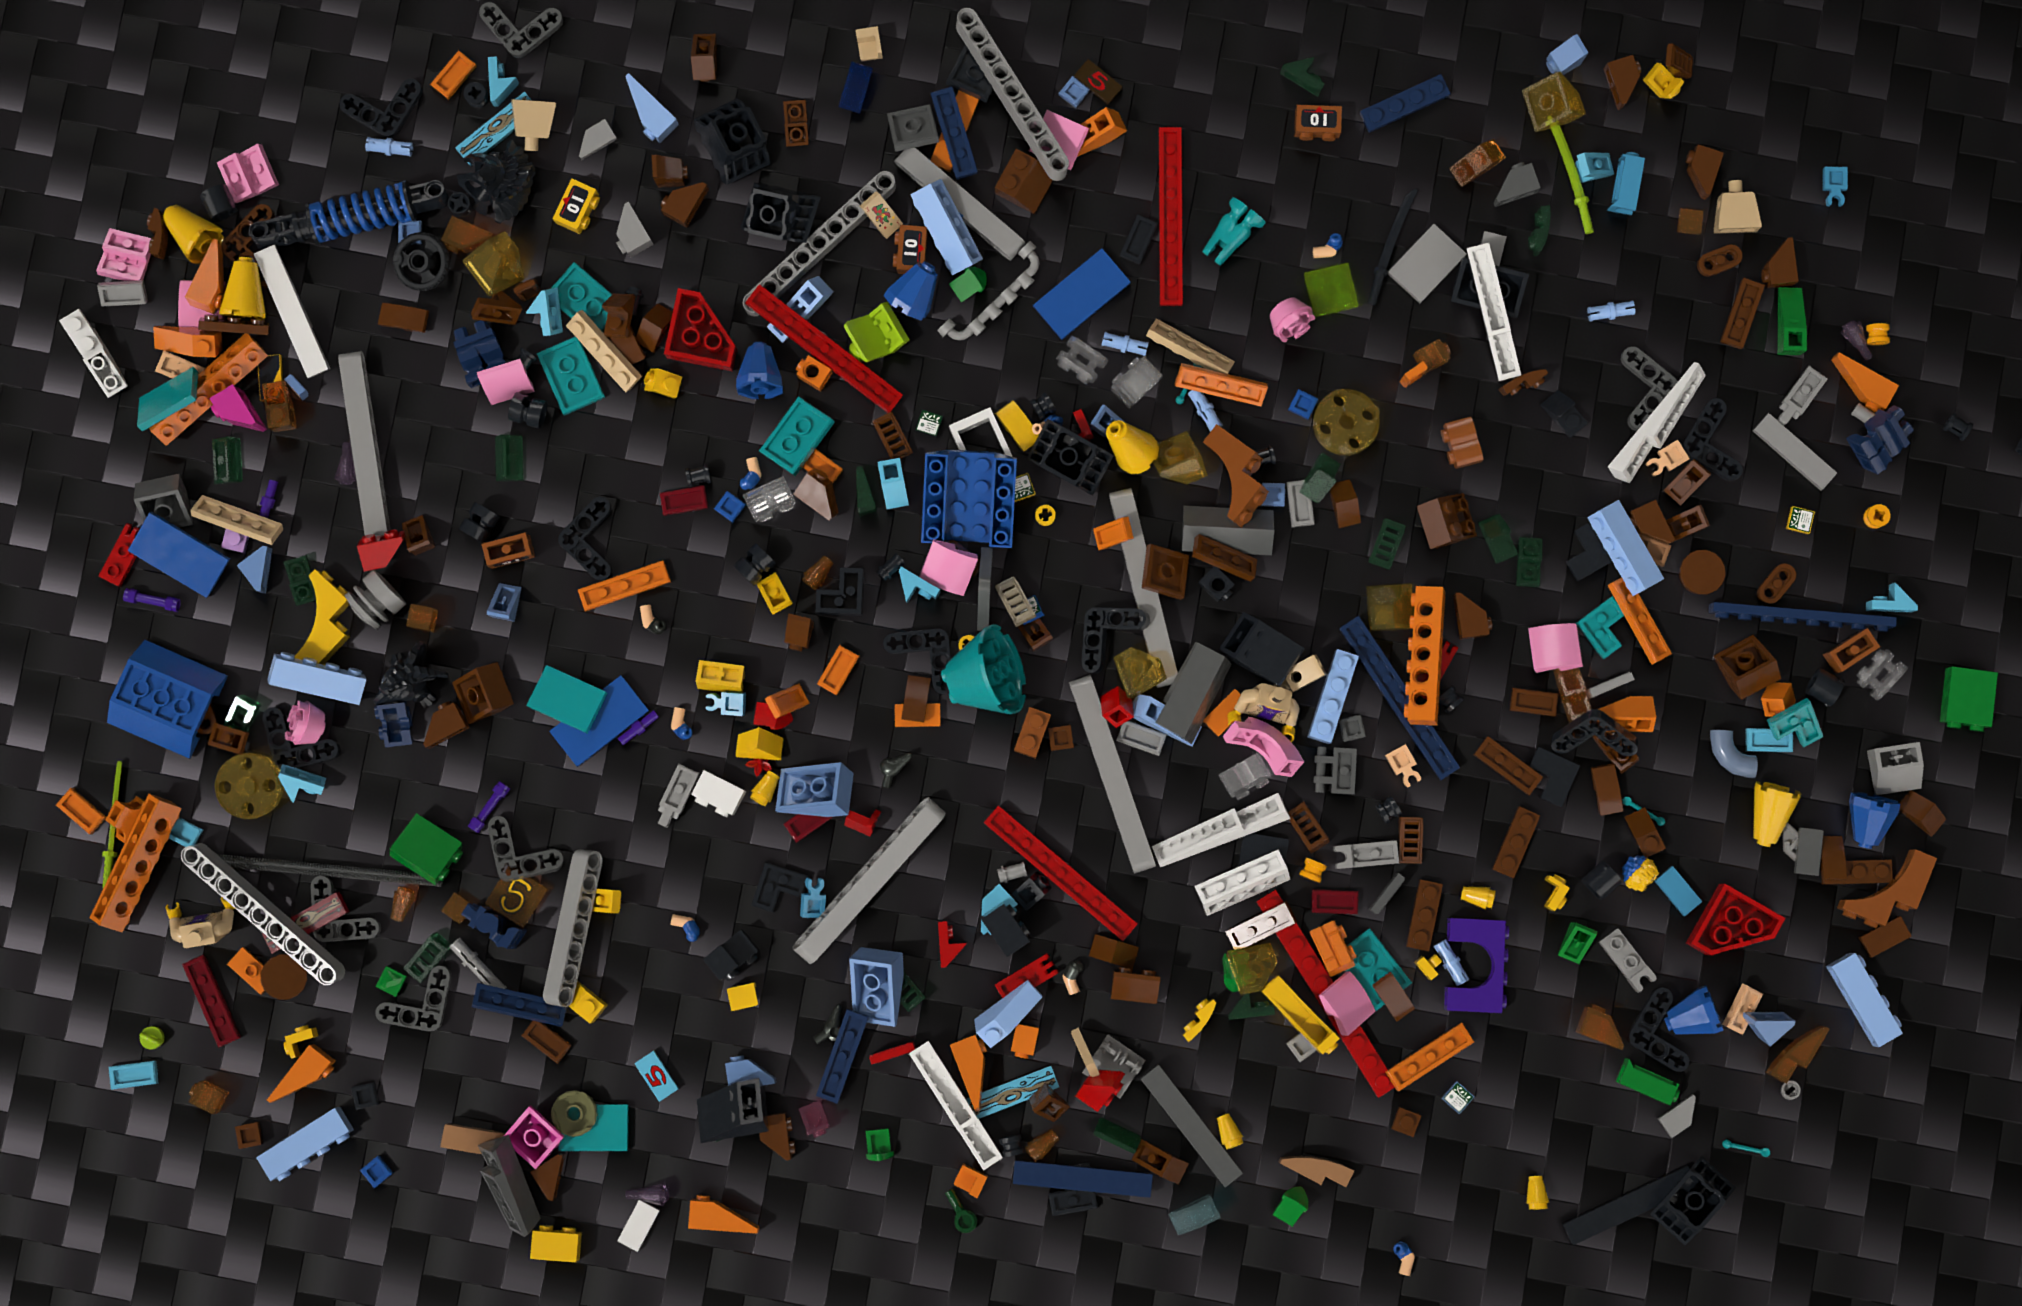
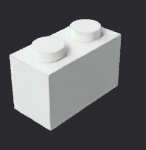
M703 770L691 795L696 797L695 802L705 807L709 803L717 807L715 812L727 817L728 814L735 815L746 791Z

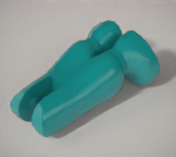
M1234 197L1229 201L1231 212L1221 218L1215 232L1202 251L1206 256H1209L1217 245L1223 248L1215 259V262L1220 266L1248 239L1252 227L1262 228L1266 224L1265 220L1252 209L1246 214L1244 220L1238 224V220L1247 212L1248 207Z

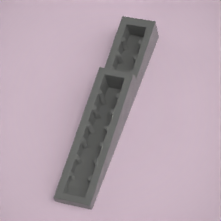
M1158 1064L1140 1078L1224 1187H1227L1243 1174Z

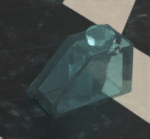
M1210 1194L1168 1214L1178 1235L1201 1228L1221 1218Z

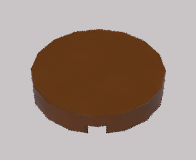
M1697 550L1688 554L1682 560L1679 579L1689 592L1707 595L1716 591L1723 584L1725 566L1721 558L1715 553L1708 550Z
M279 954L270 958L264 964L260 973V982L264 991L271 997L287 1000L297 996L304 989L307 982V971L288 954Z

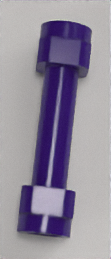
M126 588L123 595V601L134 604L141 602L165 607V610L178 612L181 605L180 599L169 596L162 598L139 593V590Z
M499 781L493 788V795L478 816H474L471 819L468 827L480 833L486 825L484 823L499 800L502 797H506L510 788Z

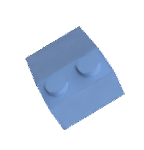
M841 762L781 769L775 811L822 817L849 815L854 773Z
M860 947L849 958L853 1011L869 1016L867 1023L895 1027L898 1020L904 976L903 953Z

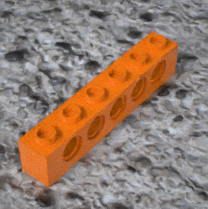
M245 333L198 375L196 401L149 427L150 431L167 446L213 405L209 398L232 384L236 385L268 356L264 349L250 334Z
M1416 586L1415 593L1411 594V606L1414 607V615H1410V629H1413V637H1409L1408 650L1412 651L1411 659L1407 660V673H1410V682H1406L1405 693L1409 695V703L1404 706V717L1408 718V722L1412 725L1438 726L1446 594L1443 587ZM1425 607L1433 608L1432 613L1428 616L1421 614ZM1424 629L1432 631L1431 635L1427 638L1420 637V633ZM1423 651L1430 652V656L1426 660L1419 659V654ZM1426 673L1429 675L1428 680L1423 683L1418 682V676ZM1419 696H1427L1425 704H1416V699Z
M148 794L89 917L100 926L123 933L125 926L130 921L135 905L140 900L145 884L148 883L150 874L160 858V853L170 837V832L179 818L181 807L172 801Z

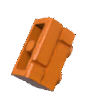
M1331 921L1310 931L1330 977L1355 966L1353 959L1357 958L1352 946H1346L1344 938H1347V935L1342 925L1337 926L1335 921Z

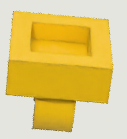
M1434 954L1428 960L1421 956L1414 963L1429 980H1433L1438 975L1434 968L1442 961Z

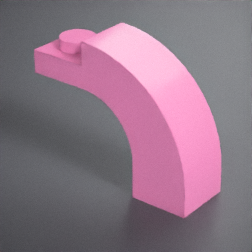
M1248 717L1245 722L1235 721L1223 735L1226 743L1248 746L1259 752L1267 760L1275 775L1292 777L1304 763L1299 751L1285 735L1259 719Z

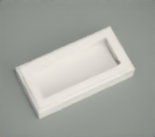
M639 1199L618 1242L638 1252L660 1209Z

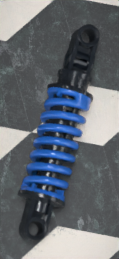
M403 180L394 184L395 190H399L397 194H394L391 185H387V196L384 197L380 188L374 189L375 199H371L370 193L364 190L362 192L363 198L359 199L356 193H352L351 201L347 202L345 196H340L339 204H335L334 200L330 198L327 200L328 206L323 207L320 201L308 202L305 205L304 212L299 213L295 211L290 215L255 222L249 227L248 233L256 247L260 250L272 245L278 247L295 242L303 243L306 242V239L313 238L315 243L319 245L330 239H337L339 234L342 237H348L351 231L354 234H360L362 228L369 232L373 230L374 226L378 229L384 228L386 223L389 226H395L397 219L401 223L417 222L418 213L446 207L449 195L443 183L438 180L410 186L407 180Z

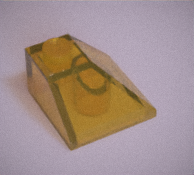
M1556 72L1522 90L1535 132L1568 124L1586 115L1579 93L1561 72Z
M505 231L485 241L462 261L489 297L524 279L519 249Z
M1187 431L1158 443V458L1156 461L1153 460V464L1160 477L1189 484L1208 476L1202 456Z
M1412 584L1366 586L1369 632L1410 629V615H1414L1413 607L1411 606Z

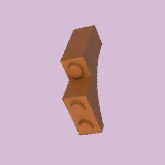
M1216 424L1203 443L1219 455L1228 470L1232 485V500L1227 517L1242 528L1244 524L1251 520L1253 512L1264 503L1269 493L1264 486L1250 477L1259 469L1263 459L1251 448Z
M1916 849L1909 850L1901 869L1893 878V883H1888L1880 891L1865 898L1840 900L1837 909L1842 910V915L1855 920L1856 917L1864 919V924L1870 927L1886 926L1894 903H1896V908L1907 912L1909 909L1918 908L1937 858Z

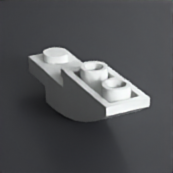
M77 309L59 320L108 398L128 386L110 352L95 328H92L81 309Z

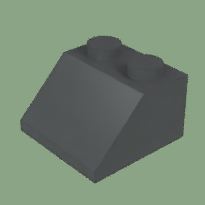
M180 474L135 483L134 501L143 522L149 512H153L178 528L193 525L188 493Z

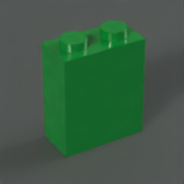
M1959 667L1946 668L1940 722L1947 723L1949 728L1960 729L1961 725L1970 726L1969 730L1983 732L1984 728L1992 727L1998 673Z
M416 813L391 846L390 857L436 885L439 880L444 881L450 872L448 868L452 862L457 863L463 854L461 851L462 842Z

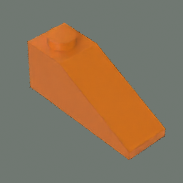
M1105 107L1080 124L1089 128L1077 157L1110 143L1127 131L1119 112Z
M213 238L185 295V299L190 306L215 315L217 309L221 307L224 297V267L222 246L217 239Z
M153 327L155 349L193 357L215 358L223 350L221 331L198 330V327Z
M1840 352L1833 356L1831 361L1859 401L1864 403L1865 407L1876 413L1879 409L1885 410L1899 385Z
M1629 696L1598 709L1629 732H1653L1656 712L1653 696Z
M973 1035L951 1044L950 1047L974 1110L977 1112L981 1110L985 1056L983 1053L987 1052L983 1040H978L977 1036Z
M315 1044L309 1045L271 1093L267 1101L269 1103L276 1102L321 1080L323 1077L326 1079L334 1070L332 1065L336 1060Z
M696 1195V1199L690 1200L688 1229L743 1233L759 1232L760 1226L720 1202L710 1200L709 1195Z

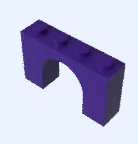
M1447 918V941L1473 942L1482 946L1490 956L1491 971L1485 982L1477 987H1445L1444 1010L1502 1013V1008H1506L1507 997L1503 995V985H1507V972L1504 971V962H1508V949L1505 948V939L1509 938V926L1505 925L1506 921Z

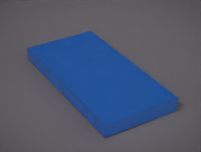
M1101 248L1038 300L1033 307L1058 337L1063 340L1130 285L1131 282Z
M149 512L128 549L130 553L206 598L209 597L230 560L227 556L153 512Z
M622 675L603 689L608 694L588 734L562 722L549 731L577 767L649 712L648 708Z

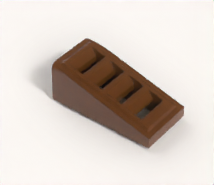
M1668 44L1666 67L1675 78L1689 79L1692 77L1693 57L1676 45Z
M536 278L524 281L513 288L515 294L522 302L538 296L542 291Z
M892 411L872 421L891 459L900 458L901 460L913 454ZM889 421L893 423L883 429L880 428L881 425ZM896 429V433L885 438L884 434ZM898 437L901 438V441L889 446L888 442ZM903 445L905 446L906 449L896 454H893V450Z
M1305 802L1288 811L1290 823L1311 854L1330 842ZM1304 811L1306 812V815L1297 821L1294 820V817ZM1309 819L1311 820L1309 824L1300 829L1299 825ZM1314 827L1317 829L1308 836L1304 835V833H1306ZM1319 835L1322 837L1312 844L1309 842Z
M1399 817V863L1422 864L1423 818ZM1405 824L1417 825V829H1405ZM1405 834H1417V838H1405ZM1404 843H1417L1416 848L1404 847ZM1404 852H1416V857H1404Z

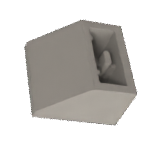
M1920 742L1867 750L1875 795L1921 789L1924 763Z

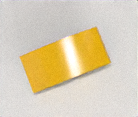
M1012 400L995 413L1021 451L1024 452L1034 445L1039 434L1033 433L1032 423L1015 401Z
M1206 998L1196 1006L1198 1010L1194 1013L1199 1018V1021L1196 1023L1195 1020H1192L1184 1027L1185 1032L1182 1034L1188 1042L1208 1022L1216 1005L1214 999L1208 1001Z

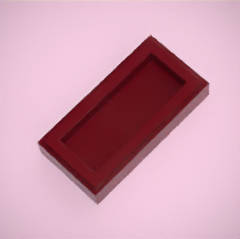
M704 485L660 493L664 516L708 509Z
M797 814L783 825L797 843L833 817Z
M1312 890L1311 913L1358 914V891Z

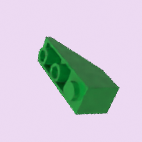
M1779 287L1777 355L1800 356L1807 351V325L1802 288Z

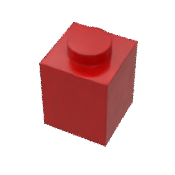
M1119 686L1100 697L1102 716L1114 727L1117 728L1134 717L1132 698Z

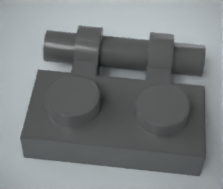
M1317 747V756H1315L1314 763H1317L1316 776L1313 779V783H1316L1315 792L1324 793L1325 784H1331V793L1354 795L1357 749L1334 747L1333 756H1326L1327 747ZM1326 763L1332 764V777H1325Z

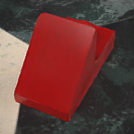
M948 921L938 922L941 968H946L967 943L949 944V939H953V926H948Z

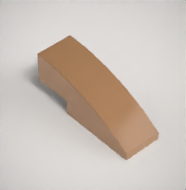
M447 1123L444 1126L440 1147L482 1154L478 1145L503 1137L506 1133Z
M1289 1156L1280 1157L1278 1161L1280 1164L1322 1185L1325 1177L1347 1187L1354 1173V1170L1347 1166L1317 1157Z

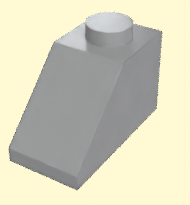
M625 203L616 233L619 241L616 243L622 254L627 252L631 258L654 244L630 203Z

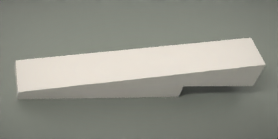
M1485 243L1467 248L1498 381L1521 376L1490 244Z
M272 245L254 253L307 378L330 370L331 368L312 329L313 326L276 246Z
M1694 362L1609 464L1608 468L1615 478L1630 483L1651 448L1661 449L1706 376L1699 363Z
M1276 793L1236 812L1235 808L1164 840L1152 846L1160 867L1289 820L1290 816L1279 793Z
M927 1041L910 1052L911 1058L982 1169L985 1170L1002 1159L1001 1152L930 1042Z

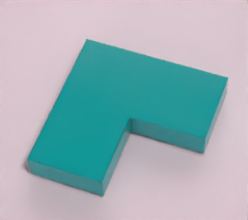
M1613 596L1575 623L1602 659H1605L1622 646L1609 629L1612 624L1624 616Z
M1807 698L1767 719L1772 735L1777 741L1794 731L1803 747L1824 737L1811 701Z

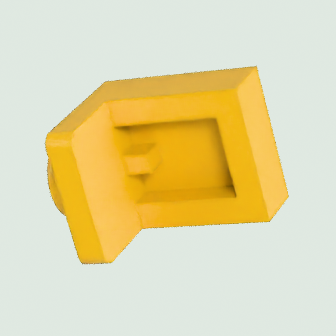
M1656 63L1643 79L1659 98L1669 99L1675 97L1680 92V87L1684 83L1682 78H1675L1661 63Z
M659 368L650 369L644 378V390L677 398L682 376Z
M1556 874L1553 877L1550 875L1546 876L1545 880L1554 885L1555 889L1544 907L1551 911H1556L1557 908L1560 910L1567 900L1564 896L1570 888L1565 885L1567 881Z
M305 1025L296 1028V1033L285 1036L284 1049L291 1059L300 1057L297 1043L319 1036L316 1027L309 1029V1026Z

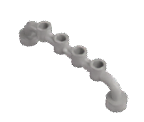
M1029 241L1018 252L1023 259L1027 257L1030 259L1029 268L963 331H956L954 329L956 324L950 318L937 331L943 337L948 335L955 340H965L973 333L978 336L986 328L984 323L989 318L995 320L1002 313L1000 307L1005 302L1010 305L1018 297L1016 292L1021 287L1027 289L1035 281L1032 276L1039 268V258L1034 251L1036 246Z

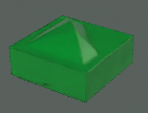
M386 966L375 987L397 997L408 976Z

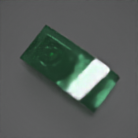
M1550 205L1541 206L1538 213H1535V225L1539 229H1534L1531 236L1528 237L1529 249L1533 250V256L1539 255L1547 240L1550 227Z
M1519 538L1516 586H1540L1542 539Z
M307 555L284 561L283 563L291 583L289 586L296 606L315 601V590L309 578L312 570Z

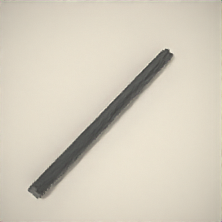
M221 854L219 856L232 868H251V870L282 871L285 873L313 874L316 876H333L338 878L347 877L350 879L378 880L441 887L443 881L439 880L434 885L420 875L413 874V872L408 874L407 871L406 873L405 871L403 873L402 871L396 873V870L395 872L394 870L392 872L389 870L388 872L387 869L385 872V869L384 871L382 869L377 871L376 868L374 871V868L372 870L371 868L365 870V867L363 870V867L361 869L360 867L358 869L355 867L354 869V866L352 868L351 866L350 868H348L349 866L347 868L344 866L343 868L342 865L341 867L340 865L338 867L333 865L332 867L331 864L330 866L329 864L327 866L326 864L324 866L321 864L320 866V863L319 865H317L318 863L316 865L315 863L313 865L310 863L309 865L308 862L307 864L306 862L304 864L299 862L298 864L297 861L296 863L295 861L293 863L290 861L289 863L286 860L285 862L284 860L282 862L279 860L278 862L277 859L275 862V859L273 861L268 859L267 861L266 858L264 861V858L262 860L259 858L258 860V858L254 857L253 860V857L251 859L250 857L248 859L245 857L244 859L243 856H237V858L236 856L233 858L232 855L231 857L230 855L227 857V855L222 856Z

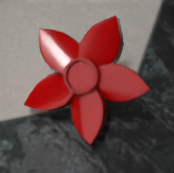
M754 759L745 764L749 768H754L756 777L761 774L762 769L764 771H772L767 759Z

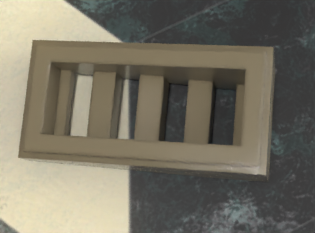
M1014 576L995 586L1016 627L1036 617ZM1024 609H1027V611L1021 613L1018 616H1015V614L1023 611Z

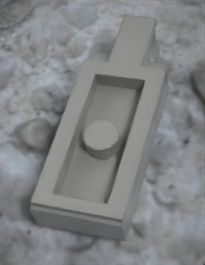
M1808 366L1781 402L1782 404L1779 408L1783 412L1777 421L1784 426L1791 417L1797 419L1802 415L1827 381V378L1811 366Z
M678 764L659 803L658 811L662 812L658 821L659 825L668 828L672 817L677 819L681 815L700 773Z

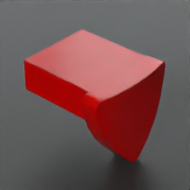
M1082 409L1073 412L1082 432L1079 436L1088 441L1095 438Z
M757 702L754 725L778 730L786 727L793 721L791 713L775 719L767 703Z
M875 809L871 818H867L849 810L844 826L870 837L882 811Z

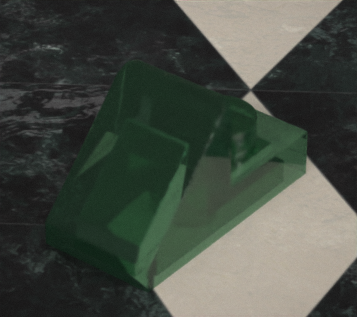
M1315 57L1283 65L1280 72L1281 75L1317 97L1320 95L1325 83L1322 82L1318 75L1307 73Z
M1320 453L1299 492L1315 503H1320L1337 480L1334 477L1341 464L1324 453Z
M1500 514L1478 522L1496 564L1518 555L1509 535L1511 530Z
M1247 989L1227 1014L1228 1019L1275 1015L1274 1005H1268V1001L1254 1002L1255 1007H1251L1249 989Z

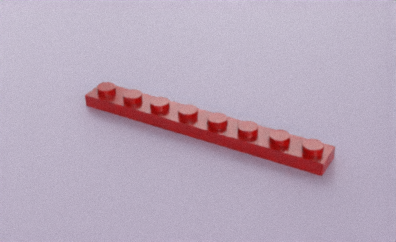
M1159 127L1160 306L1183 305L1181 127Z
M760 284L745 302L751 309L829 367L885 412H891L902 398L903 394Z
M999 805L985 820V825L1119 939L1124 941L1136 927L1137 923Z

